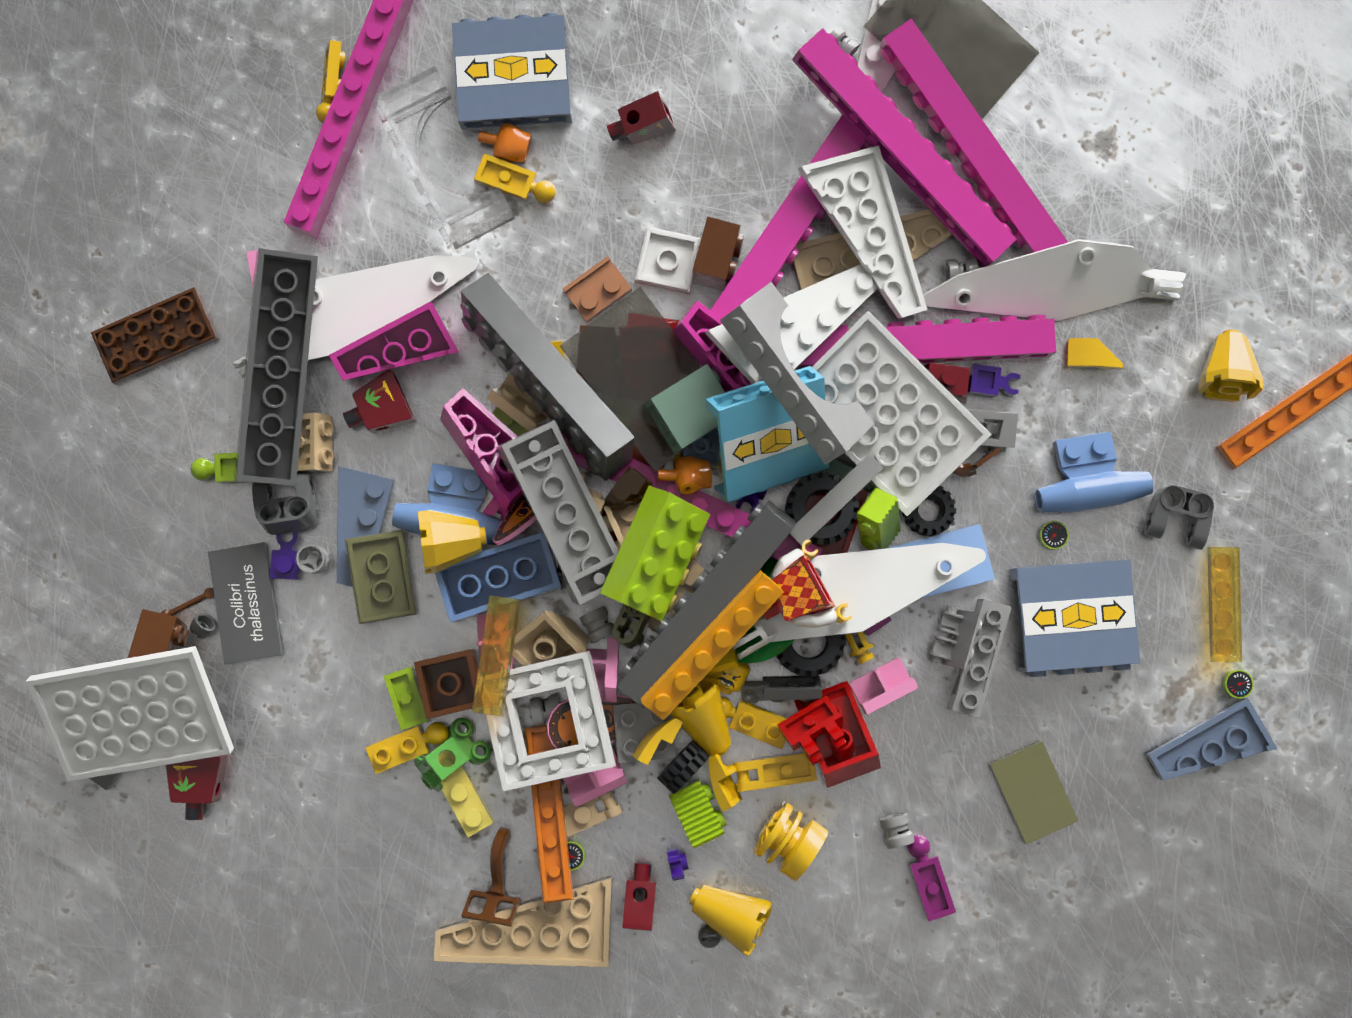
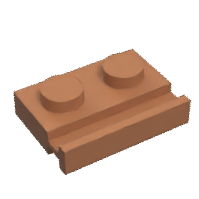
M608 256L562 288L586 323L632 291L630 285Z

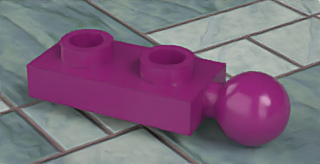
M914 835V843L907 845V849L910 855L917 858V862L911 863L909 866L927 920L932 921L956 913L938 856L935 855L928 858L927 854L930 851L929 840L923 835Z

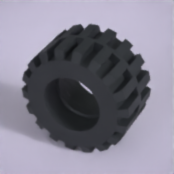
M828 472L813 473L805 478L803 477L794 485L787 496L785 504L786 514L797 523L806 515L805 503L811 495L818 492L828 494L842 479H840V476L836 474L831 475ZM855 496L838 511L836 519L831 524L823 526L809 539L812 541L811 544L821 546L832 544L843 539L852 531L855 521L858 519L857 510L859 508V501H856Z
M844 634L825 636L826 642L822 652L810 658L799 655L791 644L782 653L777 655L776 658L783 667L797 675L813 677L825 674L835 667L839 659L843 657L846 639Z

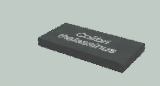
M262 542L209 551L208 557L224 664L283 655L272 578H270L267 544Z

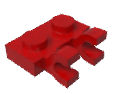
M827 695L777 724L779 731L792 750L795 751L801 747L812 766L823 760L819 754L820 749L813 741V739L826 732L837 751L847 746V742L844 739L845 734L838 726V724L843 722L842 716Z

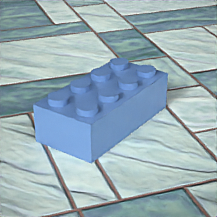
M543 532L482 551L435 573L449 620L452 623L563 588L552 551Z

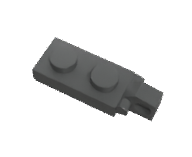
M818 675L813 677L769 676L763 677V681H745L741 688L742 702L757 703L763 700H770L772 702L801 700L809 702L822 698L820 676Z

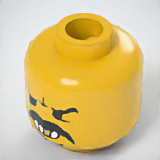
M738 662L739 667L713 673L712 676L717 681L720 692L730 695L732 692L740 691L750 674V666L747 663Z

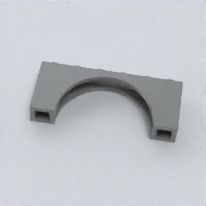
M770 282L720 319V322L826 465L847 452L874 425V422L858 400L850 405L830 403L812 392L798 377L785 354L780 336L781 316L789 305L773 283Z

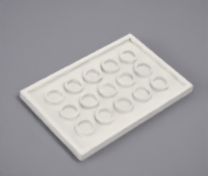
M869 311L812 367L824 377L826 401L836 405H850L858 400L874 422V425L845 454L856 465L869 453L875 458L883 469L872 481L881 490L898 498L899 509L906 516H909L992 435Z
M196 646L33 675L26 681L67 781L231 754L234 749Z

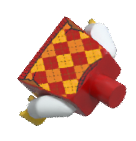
M805 540L800 549L789 552L777 561L770 574V579L779 585L784 593L763 614L767 620L781 613L786 622H793L798 627L818 628L835 622L843 624L852 618V616L845 618L840 614V609L848 607L846 603L839 605L834 610L832 609L835 607V604L811 562V559L815 558L818 553V549L814 552H808L805 549L812 541Z

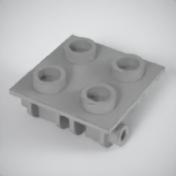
M946 606V610H942L939 624L952 629L937 627V630L949 633L950 636L945 638L935 635L934 638L946 641L947 644L933 641L930 655H932L931 661L966 670L967 665L973 659L975 637L979 635L982 628V613L963 611L952 606Z
M638 703L613 705L618 763L637 762L638 760L632 755L642 739L650 730L672 719V716L669 714L665 720H662L647 707L642 708ZM661 739L651 760L676 758L674 741L670 744Z

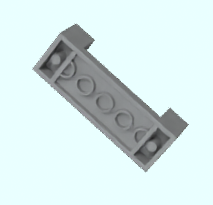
M555 420L546 422L497 446L496 448L508 472L514 474L563 573L560 578L572 602L581 605L601 595L600 591L619 551Z

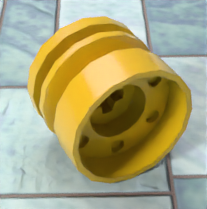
M786 802L777 812L772 814L758 836L759 838L753 853L760 858L770 848L765 861L770 864L779 855L783 857L778 870L795 882L804 874L818 854L828 835V830L814 820H810L803 828L799 827L803 813L798 810L789 820L788 818L793 806Z

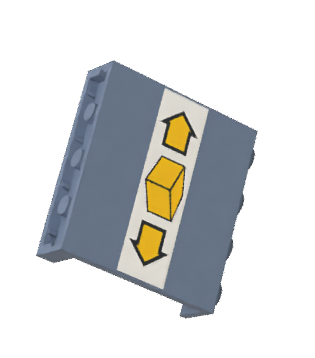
M546 13L542 17L518 15L514 19L490 17L487 21L462 19L459 23H452L457 113L461 130L498 128L503 123L527 126L572 122L564 15Z
M1131 560L1010 569L1011 581L1017 580L1025 662V667H1020L1019 672H1029V677H1044L1048 670H1057V675L1075 674L1074 668H1085V673L1103 672V666L1113 665V671L1130 670V664L1140 663Z

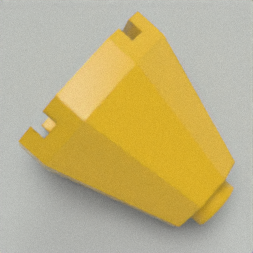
M1225 330L1214 340L1198 381V392L1202 394L1205 391V397L1210 400L1227 402L1240 401V395L1247 394V399L1255 398L1263 390V377L1248 338L1238 330Z
M430 510L418 512L425 574L438 573L482 552L481 545L487 544L485 527H479L478 520Z

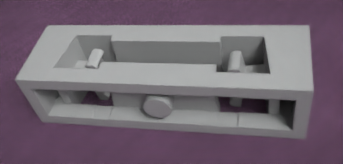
M966 408L993 434L992 437H989L982 444V446H989L988 451L1000 448L1001 452H1006V447L1015 448L1018 413ZM984 419H996V423L984 422Z
M987 599L977 600L974 612L982 613V628L979 635L975 637L973 644L974 655L971 663L967 665L966 670L958 668L947 706L948 710L980 719L1012 607Z

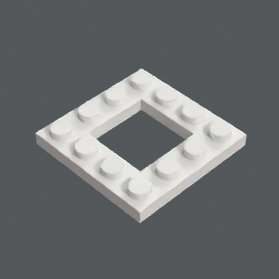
M590 651L478 677L503 791L616 766ZM566 687L579 744L527 755L515 698Z

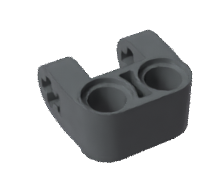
M310 472L297 474L296 496L273 499L271 484L252 483L255 517L267 533L278 535L306 530L313 526L316 521V496L314 481ZM299 510H305L300 516H295ZM277 514L273 520L267 521L268 517Z
M1170 485L1157 490L1148 511L1144 534L1160 539L1164 534L1169 514L1190 520L1186 535V546L1202 550L1207 542L1212 523L1213 499L1206 493L1177 485ZM1166 492L1174 496L1173 506L1165 503L1164 495ZM1195 499L1202 505V510L1199 514L1192 508V503Z

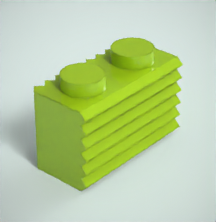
M875 488L857 512L860 542L868 550L888 549L892 541L895 540V536H898V532H901L898 498L879 488Z
M700 779L681 787L675 794H668L693 849L725 834L722 827L726 826L727 823L720 809L714 811L710 801L715 799L708 783L702 785Z

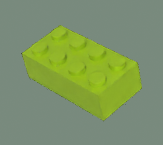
M648 486L600 594L662 621L710 514L667 491Z

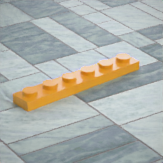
M760 570L641 697L642 704L662 720H665L784 593L782 588Z

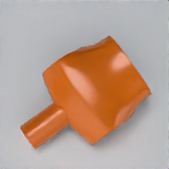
M503 123L497 135L480 130L478 142L493 145V157L506 162L525 163L532 134L509 123Z
M682 456L675 460L674 469H657L656 478L657 481H675L678 490L682 494L688 495L701 489L711 488L712 470L709 460Z

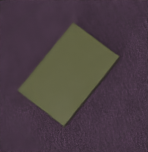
M403 530L344 539L358 624L415 615L416 609Z
M1043 741L1036 742L989 763L1024 844L1027 845L1079 821Z

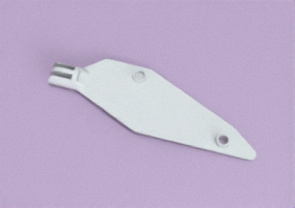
M1075 240L958 274L926 292L923 296L928 307L1027 318L1032 315H1045V319L1061 321L1143 297L1179 301L1180 295L1178 293L1182 291L1183 287L1180 282L1185 280L1186 275L1181 272L1151 269L1133 246ZM962 294H967L966 298L959 299Z
M434 255L316 279L308 360L327 357L329 354L434 300L475 271L478 267L477 260L472 257ZM437 274L444 275V280L440 283L434 281ZM246 354L232 364L235 369L241 368L238 373L242 378L245 375Z
M936 543L816 556L811 559V562L835 604V607L832 609L834 610L839 605L846 603L848 607L840 609V614L845 618L852 616V618L843 624L835 622L822 627L812 628L798 627L793 622H786L781 613L769 620L762 615L753 625L756 631L740 639L733 646V649L740 647L757 636L760 637V642L737 654L741 660L770 642L863 632L982 563L986 559V553L979 548ZM942 562L949 564L948 572L941 570L940 564Z

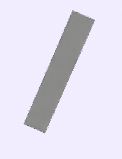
M869 453L795 524L790 534L800 545L805 540H809L866 486L883 467Z

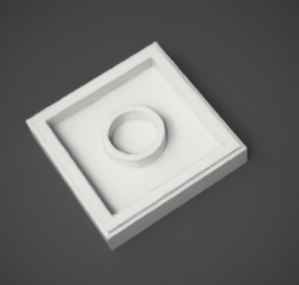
M646 227L635 283L690 294L692 270L701 238Z

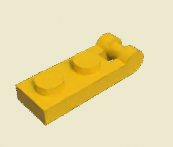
M804 752L733 763L738 776V782L736 783L737 792L817 781L815 765L812 766ZM757 769L758 780H750L748 770Z

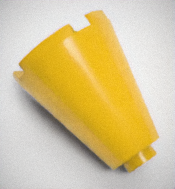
M707 674L670 715L683 721L681 725L683 730L709 756L716 754L722 756L728 751L732 741L718 683L714 676Z
M704 885L701 890L698 888L694 890L689 904L693 906L692 912L742 954L749 957L757 945L753 941L757 940L765 929L772 911L771 906L773 902Z

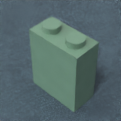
M708 364L644 403V406L674 453L718 426L717 418L707 410L706 398L725 393L720 385L719 375L714 369H710Z

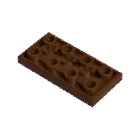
M195 287L91 332L110 380L115 385L219 340Z

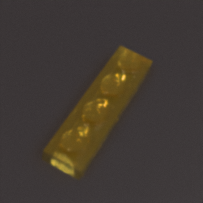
M1209 547L1207 552L1210 662H1242L1240 547Z
M489 595L472 712L504 716L521 600Z

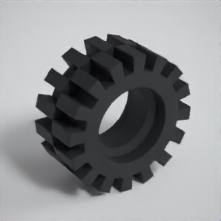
M939 485L926 498L934 500L939 505L940 513L934 521H926L921 518L918 512L919 506L909 516L902 512L903 517L906 519V525H909L914 533L917 532L921 536H934L947 530L950 524L953 523L955 519L954 514H956L957 509L954 508L956 502L950 497L951 493L943 489L944 487Z
M692 740L665 767L657 779L672 794H675L704 765L710 756Z

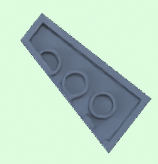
M338 466L337 583L352 587L344 539L382 532L395 480Z
M1243 698L1146 755L1160 780H1167L1278 748L1250 700Z

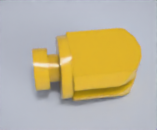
M856 632L862 644L860 648L857 647L851 633L844 634L852 650L849 653L850 657L858 655L857 661L859 664L874 658L873 653L868 651L874 645L873 643H868L863 632Z

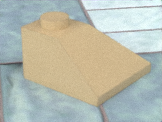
M545 610L505 643L504 647L523 666L586 652L589 637L571 618Z

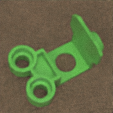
M457 718L450 724L448 729L450 738L423 759L418 756L413 760L415 766L422 774V782L428 789H434L439 792L443 789L441 782L467 761L474 765H481L490 758L491 749L485 741L477 740L472 742L469 739L473 733V725L466 718ZM459 724L466 726V733L458 731L457 727ZM476 747L483 748L484 756L476 754ZM442 751L453 753L455 762L451 767H443L439 763L438 756Z

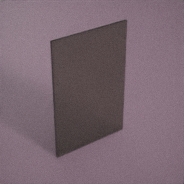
M886 0L863 26L876 39L882 42L885 36L912 19L982 119L1039 54L1029 42L983 0Z
M639 287L560 345V347L592 390L635 437V447L654 472H656L689 445L674 453L644 406V403L701 367L642 288Z

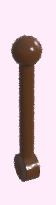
M206 588L203 594L171 610L165 609L161 613L172 616L206 598L213 599L215 598L213 588Z

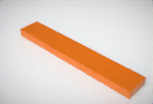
M1352 353L1216 446L1232 470L1236 469L1352 389Z
M547 725L525 728L528 755L556 749L547 735ZM561 779L531 785L543 904L574 900Z

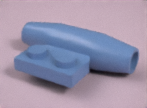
M1111 432L1056 440L1053 446L1058 468L1067 479L1037 489L1035 498L1040 512H1079L1121 505L1153 493V480L1149 472L1113 471L1117 459Z
M432 463L427 489L431 503H396L393 511L392 526L420 535L418 512L430 510L478 520L479 527H485L487 544L483 545H496L493 542V538L503 520L477 511L485 500L487 487L475 470Z

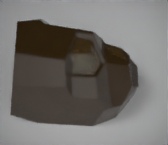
M629 466L604 500L605 505L610 509L623 511L629 505L639 504L648 486H652L653 482L635 468Z

